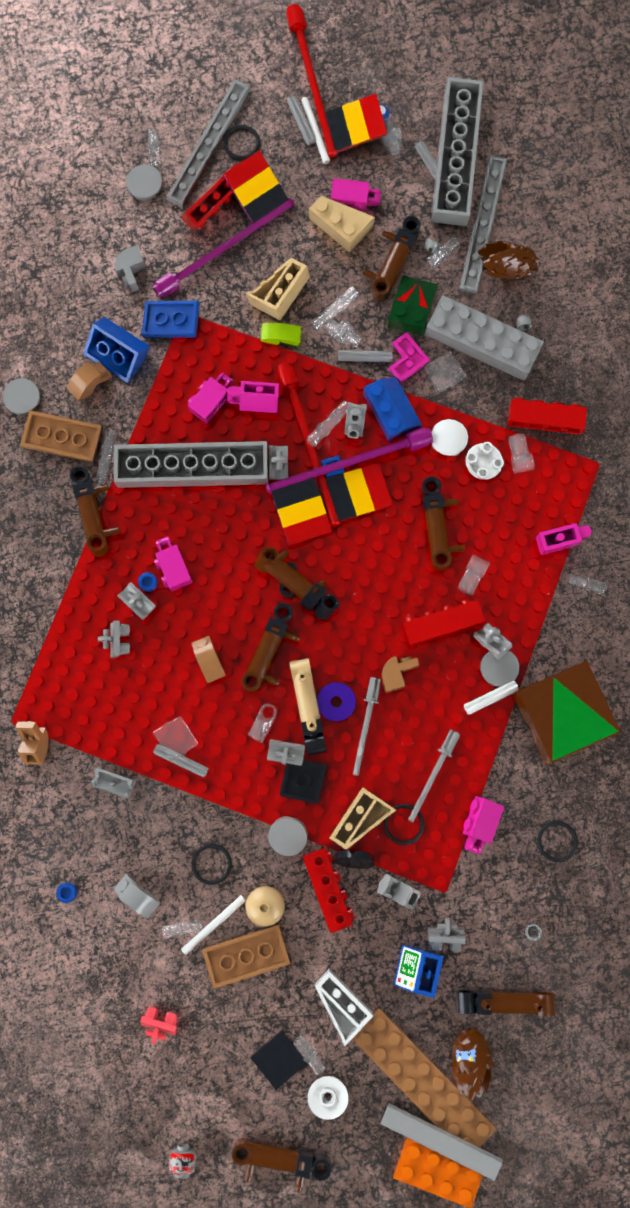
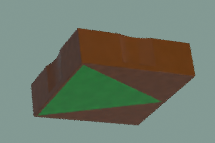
M588 661L575 665L512 694L523 719L531 729L534 743L545 765L557 762L621 733Z

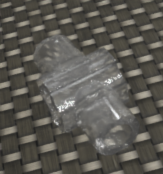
M392 117L385 118L384 123L388 135L382 136L383 146L385 148L389 147L392 157L402 154L400 144L403 142L401 129L399 126L395 127Z
M329 319L325 326V330L332 333V338L340 345L349 343L357 348L362 340V337L355 333V328L347 321H341L339 324Z

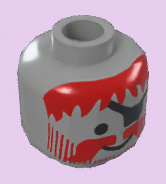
M178 1144L177 1148L170 1152L169 1171L174 1174L175 1178H189L190 1174L196 1169V1152L189 1148L188 1144Z

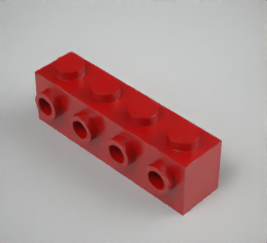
M234 164V165L231 166L228 170L232 169V168L235 167L237 164ZM222 175L180 216L192 231L197 228L201 230L207 224L206 219L209 216L214 217L220 211L218 207L222 203L226 205L232 199L231 194L233 191L225 177Z
M517 397L511 399L509 403L507 426L581 435L585 430L587 407H582L579 404L563 405L561 402L544 403L543 400L526 401L524 398Z
M467 599L461 602L462 605L454 607V604L443 607V610L439 612L435 610L425 612L423 617L417 618V615L406 618V622H403L402 626L409 647L483 625L485 619L479 601Z
M324 847L303 855L304 863L330 934L353 925L352 920L355 917L351 907H346L345 900H348L344 888L340 889L338 881H341L337 869L333 870L331 862H334L330 850L326 851Z

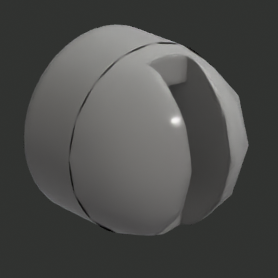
M426 239L425 251L428 252L429 248H431V254L437 252L440 243Z
M527 315L519 316L516 322L517 329L520 331L530 329L532 327L530 317Z
M531 924L526 928L525 935L528 940L537 941L542 935V930L538 925ZM528 932H538V935H528Z

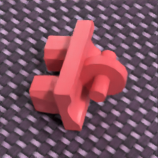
M153 1007L148 1008L145 1016L141 1017L140 1023L141 1026L155 1029L154 1031L147 1029L145 1034L152 1037V1044H156L157 1039L165 1041L166 1034L159 1033L160 1031L176 1035V1014L167 1012L164 1022L157 1020L159 1010Z

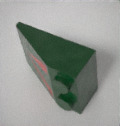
M402 275L389 315L388 327L423 336L438 284Z

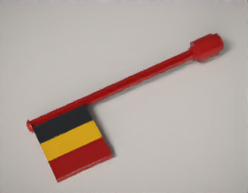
M299 4L288 6L286 12L290 31L295 33L298 38L328 150L327 155L330 158H334L338 152L388 135L376 93L325 112L304 36L307 23L303 9Z
M291 362L282 363L277 366V376L281 388L289 392L313 469L321 467L296 391L300 383L295 367L292 366ZM379 463L326 479L324 474L316 477L331 521L330 526L332 527L340 525L341 521L393 506Z

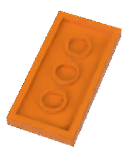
M406 1137L393 1178L465 1207L472 1208L483 1175Z

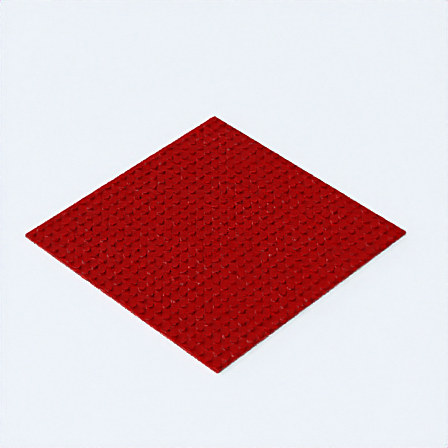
M198 317L196 338H172L127 445L267 441L268 446H288V478L313 470L289 392L282 390L277 376V366L285 362H291L292 366L295 367L300 383L296 391L321 467L322 460L338 455L341 460L402 441L406 434L391 442L387 441L363 396V388L375 382L374 380L286 348L262 342L261 339ZM222 372L234 380L231 386L241 387V381L279 383L277 413L239 410L240 404H230L226 400L209 423L206 424L192 414L187 405L190 397L199 392V388L205 380L208 381L210 377L216 380ZM405 392L422 424L417 429L429 428L432 432L434 426L440 421L447 419L456 420L466 428L468 433V442L464 450L457 456L443 455L433 449L432 443H430L429 446L414 451L405 447L344 467L346 473L379 463L393 506L341 521L340 525L336 527L331 526L332 532L291 546L288 545L272 494L267 492L266 484L117 488L113 478L99 512L104 530L119 527L120 533L106 537L109 550L102 557L94 556L86 542L11 722L14 725H17V722H36L39 728H46L48 738L269 825H272L277 819L284 816L295 817L305 825L308 831L307 839L336 851L349 850L350 854L355 853V851L367 852L374 857V866L440 892H447L467 837L466 834H463L464 822L468 819L470 806L475 796L481 797L515 703V699L511 694L470 715L466 713L464 709L466 703L499 688L488 684L480 672L481 660L489 650L484 648L474 638L473 634L489 623L492 627H497L500 630V634L512 643V648L509 651L516 656L519 663V674L514 681L520 689L570 550L568 548L540 555L535 537L540 532L577 523V526L579 525L600 464L594 460ZM348 402L357 405L367 404L363 437L359 436L357 439L348 438L344 434ZM484 442H490L500 451L504 461L501 471L495 477L488 480L474 477L466 466L468 451L474 445ZM430 476L440 480L441 490L439 494H443V500L458 499V505L444 507L449 546H465V551L450 553L452 561L444 571H437L431 565L426 517L423 511L421 487L423 481ZM315 477V480H316V483H317V486H318V489H319V493H320V496H321V499H322V502H323V505H324V508H325V511H326V514H327L329 523L331 524V521H330V518H329V515H328V512H327V509H326V506H325V503H324V500H323V497H322V494H321V490H320V487H319L317 478ZM268 480V481H269V484H271V483H274V482H277V481H280V480ZM434 485L426 486L427 490L430 492L436 490ZM167 536L172 546H178L193 582L174 591H171L169 587L165 588L161 579L164 576L162 569L158 571L154 562L157 559L155 553L159 552L156 541ZM97 542L94 547H100L102 542ZM169 545L163 546L162 549L169 548ZM273 547L279 554L285 550L289 551L285 562L294 563L297 567V572L312 584L319 583L322 580L326 581L325 589L327 591L325 594H332L339 601L338 609L328 620L319 619L314 613V608L311 611L307 610L300 604L302 600L295 595L291 599L282 597L280 594V582L269 573L260 572L255 566V560L263 548ZM439 556L436 558L439 564L446 563L444 557ZM143 573H152L157 578L158 585L154 591L144 592L138 586V578ZM130 582L156 605L144 620L118 597ZM288 588L283 589L287 595L290 594L291 591ZM467 599L479 601L485 619L483 625L409 647L402 626L403 622H406V618L417 615V618L423 617L425 612L431 610L439 612L443 610V607L454 604V607L462 605L461 602ZM280 603H287L292 607L294 615L292 621L287 624L289 627L288 631L300 636V640L296 642L284 637L267 671L268 675L280 681L279 685L275 686L263 681L261 688L257 692H248L242 685V677L248 669L270 617L275 619L274 608ZM282 609L278 615L281 618H286L289 615V611ZM113 621H120V624L130 626L129 636H120V643H129L130 652L117 658H110V642L109 649H103V642H98V637L103 636L104 629H109L110 636V623H113ZM207 636L210 637L226 675L210 683H207L191 644ZM396 656L398 663H401L400 660L406 657L417 658L418 668L401 672L405 683L404 688L385 693L381 681L377 700L379 704L374 703L359 775H353L368 702L363 700L366 699L370 677L381 679L383 667L392 657ZM309 658L316 699L322 688L334 682L347 685L354 692L356 699L354 711L345 720L338 722L330 721L319 712L327 752L307 756L305 746L303 760L326 765L318 804L279 796L286 765H283L282 762L267 760L270 739L305 745L290 662ZM250 677L247 680V686L254 687L257 684L255 677ZM336 696L331 699L333 707L341 706L342 700L340 697ZM450 730L460 734L451 753L452 758L446 756L419 810L424 820V831L417 841L409 845H399L391 841L385 833L384 820L348 849H344L329 838L362 788L391 807L399 804H409L415 807L441 755L437 750L441 749ZM156 745H162L208 767L207 775L201 777L155 755L153 752ZM396 809L388 819L389 832L400 841L413 839L420 830L418 816H416L414 822L408 820L412 812L411 809Z

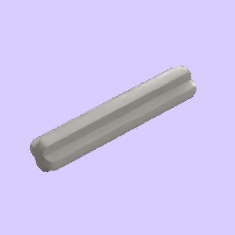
M289 97L287 99L288 105L306 144L310 146L315 143V136L297 97Z
M420 141L415 145V149L435 179L437 162L426 144Z
M338 351L339 361L392 362L393 359L392 351Z
M157 744L153 753L201 777H205L208 773V767L162 745Z

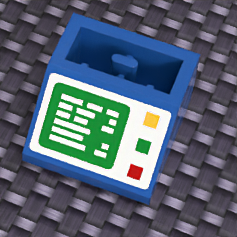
M402 944L393 985L416 994L435 998L443 962L442 954Z

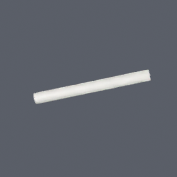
M304 97L301 99V102L315 136L323 164H328L330 159L308 98Z
M240 895L181 948L182 952L187 955L244 904L246 899Z

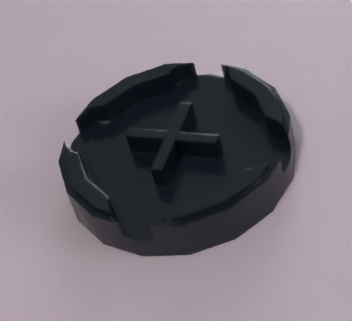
M341 850L335 853L334 862L347 868L367 869L374 866V857L363 851H355V853L350 854L349 850Z

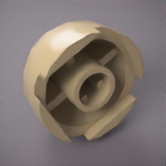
M257 887L246 899V913L249 919L256 925L263 927L272 926L284 914V898L273 887Z

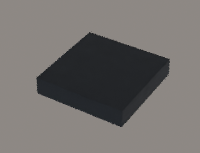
M303 760L302 766L286 763L279 796L318 804L326 765Z
M282 1029L250 1056L251 1060L275 1090L307 1064V1060Z

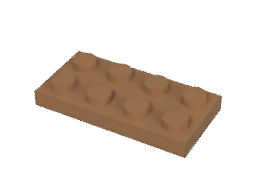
M29 410L20 446L26 449L94 463L103 427L101 425Z
M279 924L202 949L213 989L291 964Z

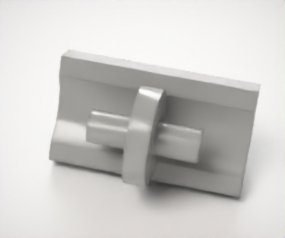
M348 402L344 434L348 438L357 439L359 436L363 437L367 404L357 405Z
M269 445L268 480L288 478V446Z
M131 582L118 595L142 620L156 607Z
M113 621V623H110V636L109 629H104L103 636L98 637V642H103V649H109L110 642V658L129 654L130 645L129 643H120V636H129L130 626L120 624V621Z
M489 623L473 634L474 638L497 659L502 658L506 655V651L512 648V643L500 634V630L497 627H492Z
M270 739L267 760L282 762L283 765L289 763L302 766L305 745Z
M445 918L444 924L437 923V928L428 927V939L431 950L440 951L442 950V943H449L450 951H461L462 944H465L466 940L464 929H457V925L450 924V918Z

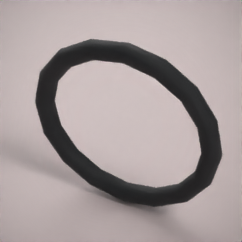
M236 125L226 132L223 146L231 157L247 159L258 151L260 137L252 127ZM237 129H247L256 137L255 149L247 155H236L227 146L228 136Z
M399 804L392 807L395 810L400 808H408L413 811L414 807L409 804ZM420 812L417 814L420 820V830L413 839L400 841L391 835L388 829L390 815L384 819L383 826L386 835L391 841L399 845L414 843L421 837L424 831L422 814Z
M552 821L544 825L537 838L541 854L547 860L553 862H564L570 859L576 853L578 847V838L574 829L561 821ZM553 825L566 827L574 838L572 851L563 858L549 856L542 847L541 838L543 833Z
M214 843L200 847L193 855L191 866L194 876L200 882L207 885H216L228 877L232 868V861L228 851ZM207 848L221 850L228 861L226 873L214 881L203 879L196 870L195 862L197 856Z

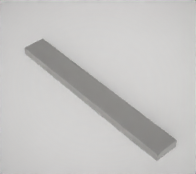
M234 79L167 196L168 201L184 208L250 92V86Z
M489 156L459 291L477 295L483 270L482 256L478 254V250L486 247L485 244L489 243L507 163L505 158Z

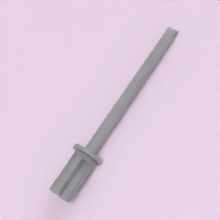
M370 677L366 699L363 700L367 701L368 705L353 775L356 776L359 775L373 705L374 703L379 704L377 700L382 679Z
M450 730L441 749L437 750L441 755L408 818L409 821L414 822L446 756L452 758L451 753L460 737L459 733Z

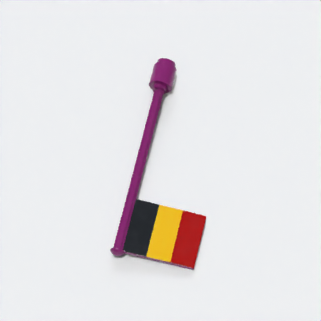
M260 150L223 174L252 224L179 273L171 274L168 272L156 280L152 288L159 298L167 297L179 289L178 284L182 279L290 207L294 208V201L286 196Z
M420 428L406 433V437L402 441L271 484L267 483L266 490L272 494L288 545L291 546L332 532L315 477L405 447L414 451L429 446L433 442L430 429Z

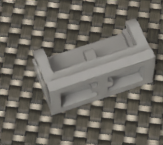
M95 768V777L91 780L93 787L130 799L136 780L102 768Z

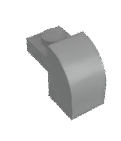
M135 245L123 250L117 256L115 270L118 278H123L126 287L130 286L132 292L139 290L133 274L145 270L146 267L139 248Z
M127 874L124 875L114 888V891L119 895V899L147 919H149L160 904L159 900L151 892L140 887Z
M385 874L384 878L380 880L376 891L411 910L414 909L422 893L389 874Z

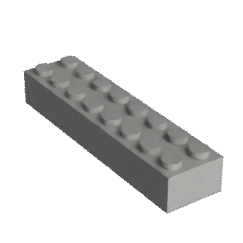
M447 78L431 222L467 226L471 210L484 81Z
M267 441L114 445V483L117 488L269 483Z

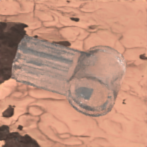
M516 434L509 437L508 441L512 454L511 463L514 473L534 470V459L532 454L529 453L525 434Z
M472 555L458 589L463 593L473 595L480 579L485 575L490 562Z
M264 704L261 706L248 736L263 743L278 715V710L274 705ZM266 707H271L274 710L271 718H266L263 714Z

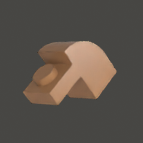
M88 362L74 373L67 389L80 401L91 396L96 385L109 380L111 373L100 362L92 365Z
M209 636L191 643L207 683L226 676Z
M395 656L386 662L381 674L385 693L405 687L401 672L418 668L417 658L406 657L400 660L401 663H398Z
M32 721L17 722L15 729L23 739L17 753L24 764L42 765L49 745L46 728H39L36 722Z

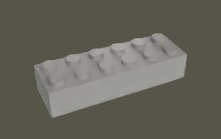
M442 295L425 331V336L523 381L526 380L544 341L444 295Z

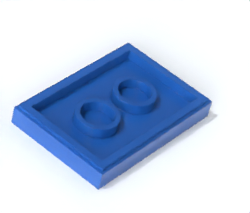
M145 301L142 337L196 338L200 308L199 301Z

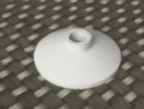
M324 1076L313 1082L308 1091V1105L317 1117L330 1120L339 1117L345 1111L348 1104V1092L345 1085L339 1079L332 1076ZM325 1093H331L332 1097L325 1099L324 1095Z

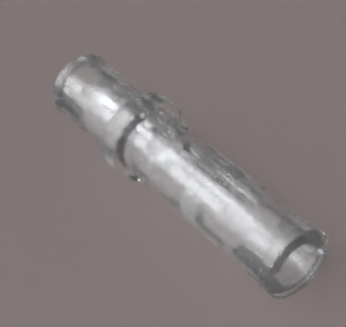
M351 286L344 294L336 297V301L310 322L313 328L319 331L340 311L348 308V305L359 296L358 291Z
M343 401L322 423L316 426L315 431L307 437L310 445L317 446L324 437L330 434L334 426L344 418L347 413V401Z
M106 429L104 443L101 445L102 452L95 480L96 485H107L114 445L118 434L116 430Z

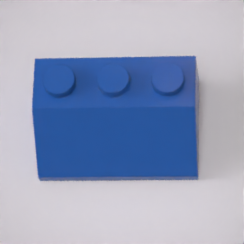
M104 317L92 324L83 354L96 363L100 362L108 371L129 383L144 363L150 346Z
M396 377L379 379L363 388V396L388 442L422 426Z

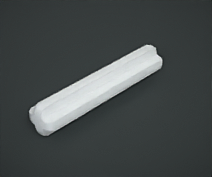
M511 681L466 703L464 709L470 715L518 691V685L515 681Z

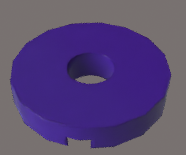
M334 682L327 684L318 695L317 704L319 712L330 721L338 722L345 720L355 709L356 699L354 692L343 683ZM333 697L341 698L342 704L340 707H333L331 705Z

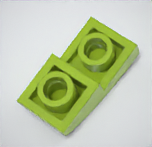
M284 323L262 324V342L278 345L280 342L295 346L300 344L301 326Z

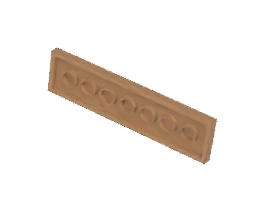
M380 1008L373 1013V1017L352 1038L435 1126L479 1148L497 1129L465 1095L460 1094L454 1083Z

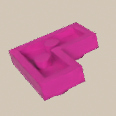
M407 332L392 342V346L402 358L390 366L389 371L401 384L427 365L430 360Z

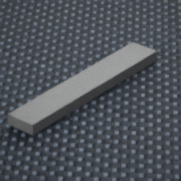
M388 1103L380 1124L495 1181L503 1159Z

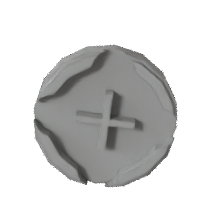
M142 164L130 170L127 175L126 184L129 193L136 199L148 201L154 199L159 191L161 192L163 181L160 172L155 167Z
M24 378L11 381L3 392V402L6 408L19 416L28 415L29 410L35 411L41 401V394L36 384Z
M509 650L500 659L495 658L489 651L481 660L480 672L488 684L501 687L514 681L518 676V659Z
M289 816L277 819L271 825L268 833L271 847L277 853L284 856H293L300 853L304 849L308 837L305 825L299 819Z

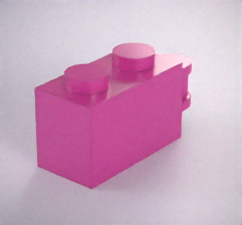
M333 178L331 200L358 211H366L367 205H380L381 191L369 188V182Z
M224 372L216 380L212 377L208 381L205 380L201 384L199 392L190 397L187 405L189 411L208 424L226 402L227 389L233 384L234 380Z
M241 381V387L231 386L227 389V401L230 404H240L239 410L277 413L279 383Z
M577 523L540 532L535 537L540 555L576 547L582 540L587 539L591 535L592 530L589 526L578 527Z
M168 536L157 540L156 544L159 552L155 553L157 559L154 562L158 571L162 569L164 576L161 579L165 588L169 587L171 591L193 583L178 546H172ZM169 545V548L162 549L163 546Z
M475 796L470 806L468 819L465 820L463 826V834L468 835L465 843L466 850L480 854L485 842L492 843L505 806Z

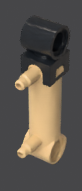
M309 658L291 661L290 668L307 756L327 752Z

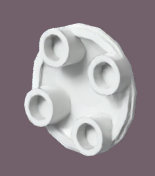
M447 419L440 421L431 432L433 436L431 444L433 449L443 455L457 456L464 450L468 442L466 428L456 420Z
M490 442L474 445L466 456L468 471L479 479L488 480L495 477L501 471L504 464L500 451Z

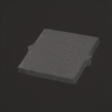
M451 351L423 367L429 377V382L433 383L438 393L467 377L460 366L461 363L457 362Z
M181 716L169 723L165 722L164 726L153 731L154 736L170 761L182 754L186 755L187 751L198 745L197 740Z

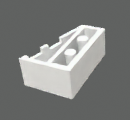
M329 968L315 983V987L344 1046H346L373 1017V1012Z

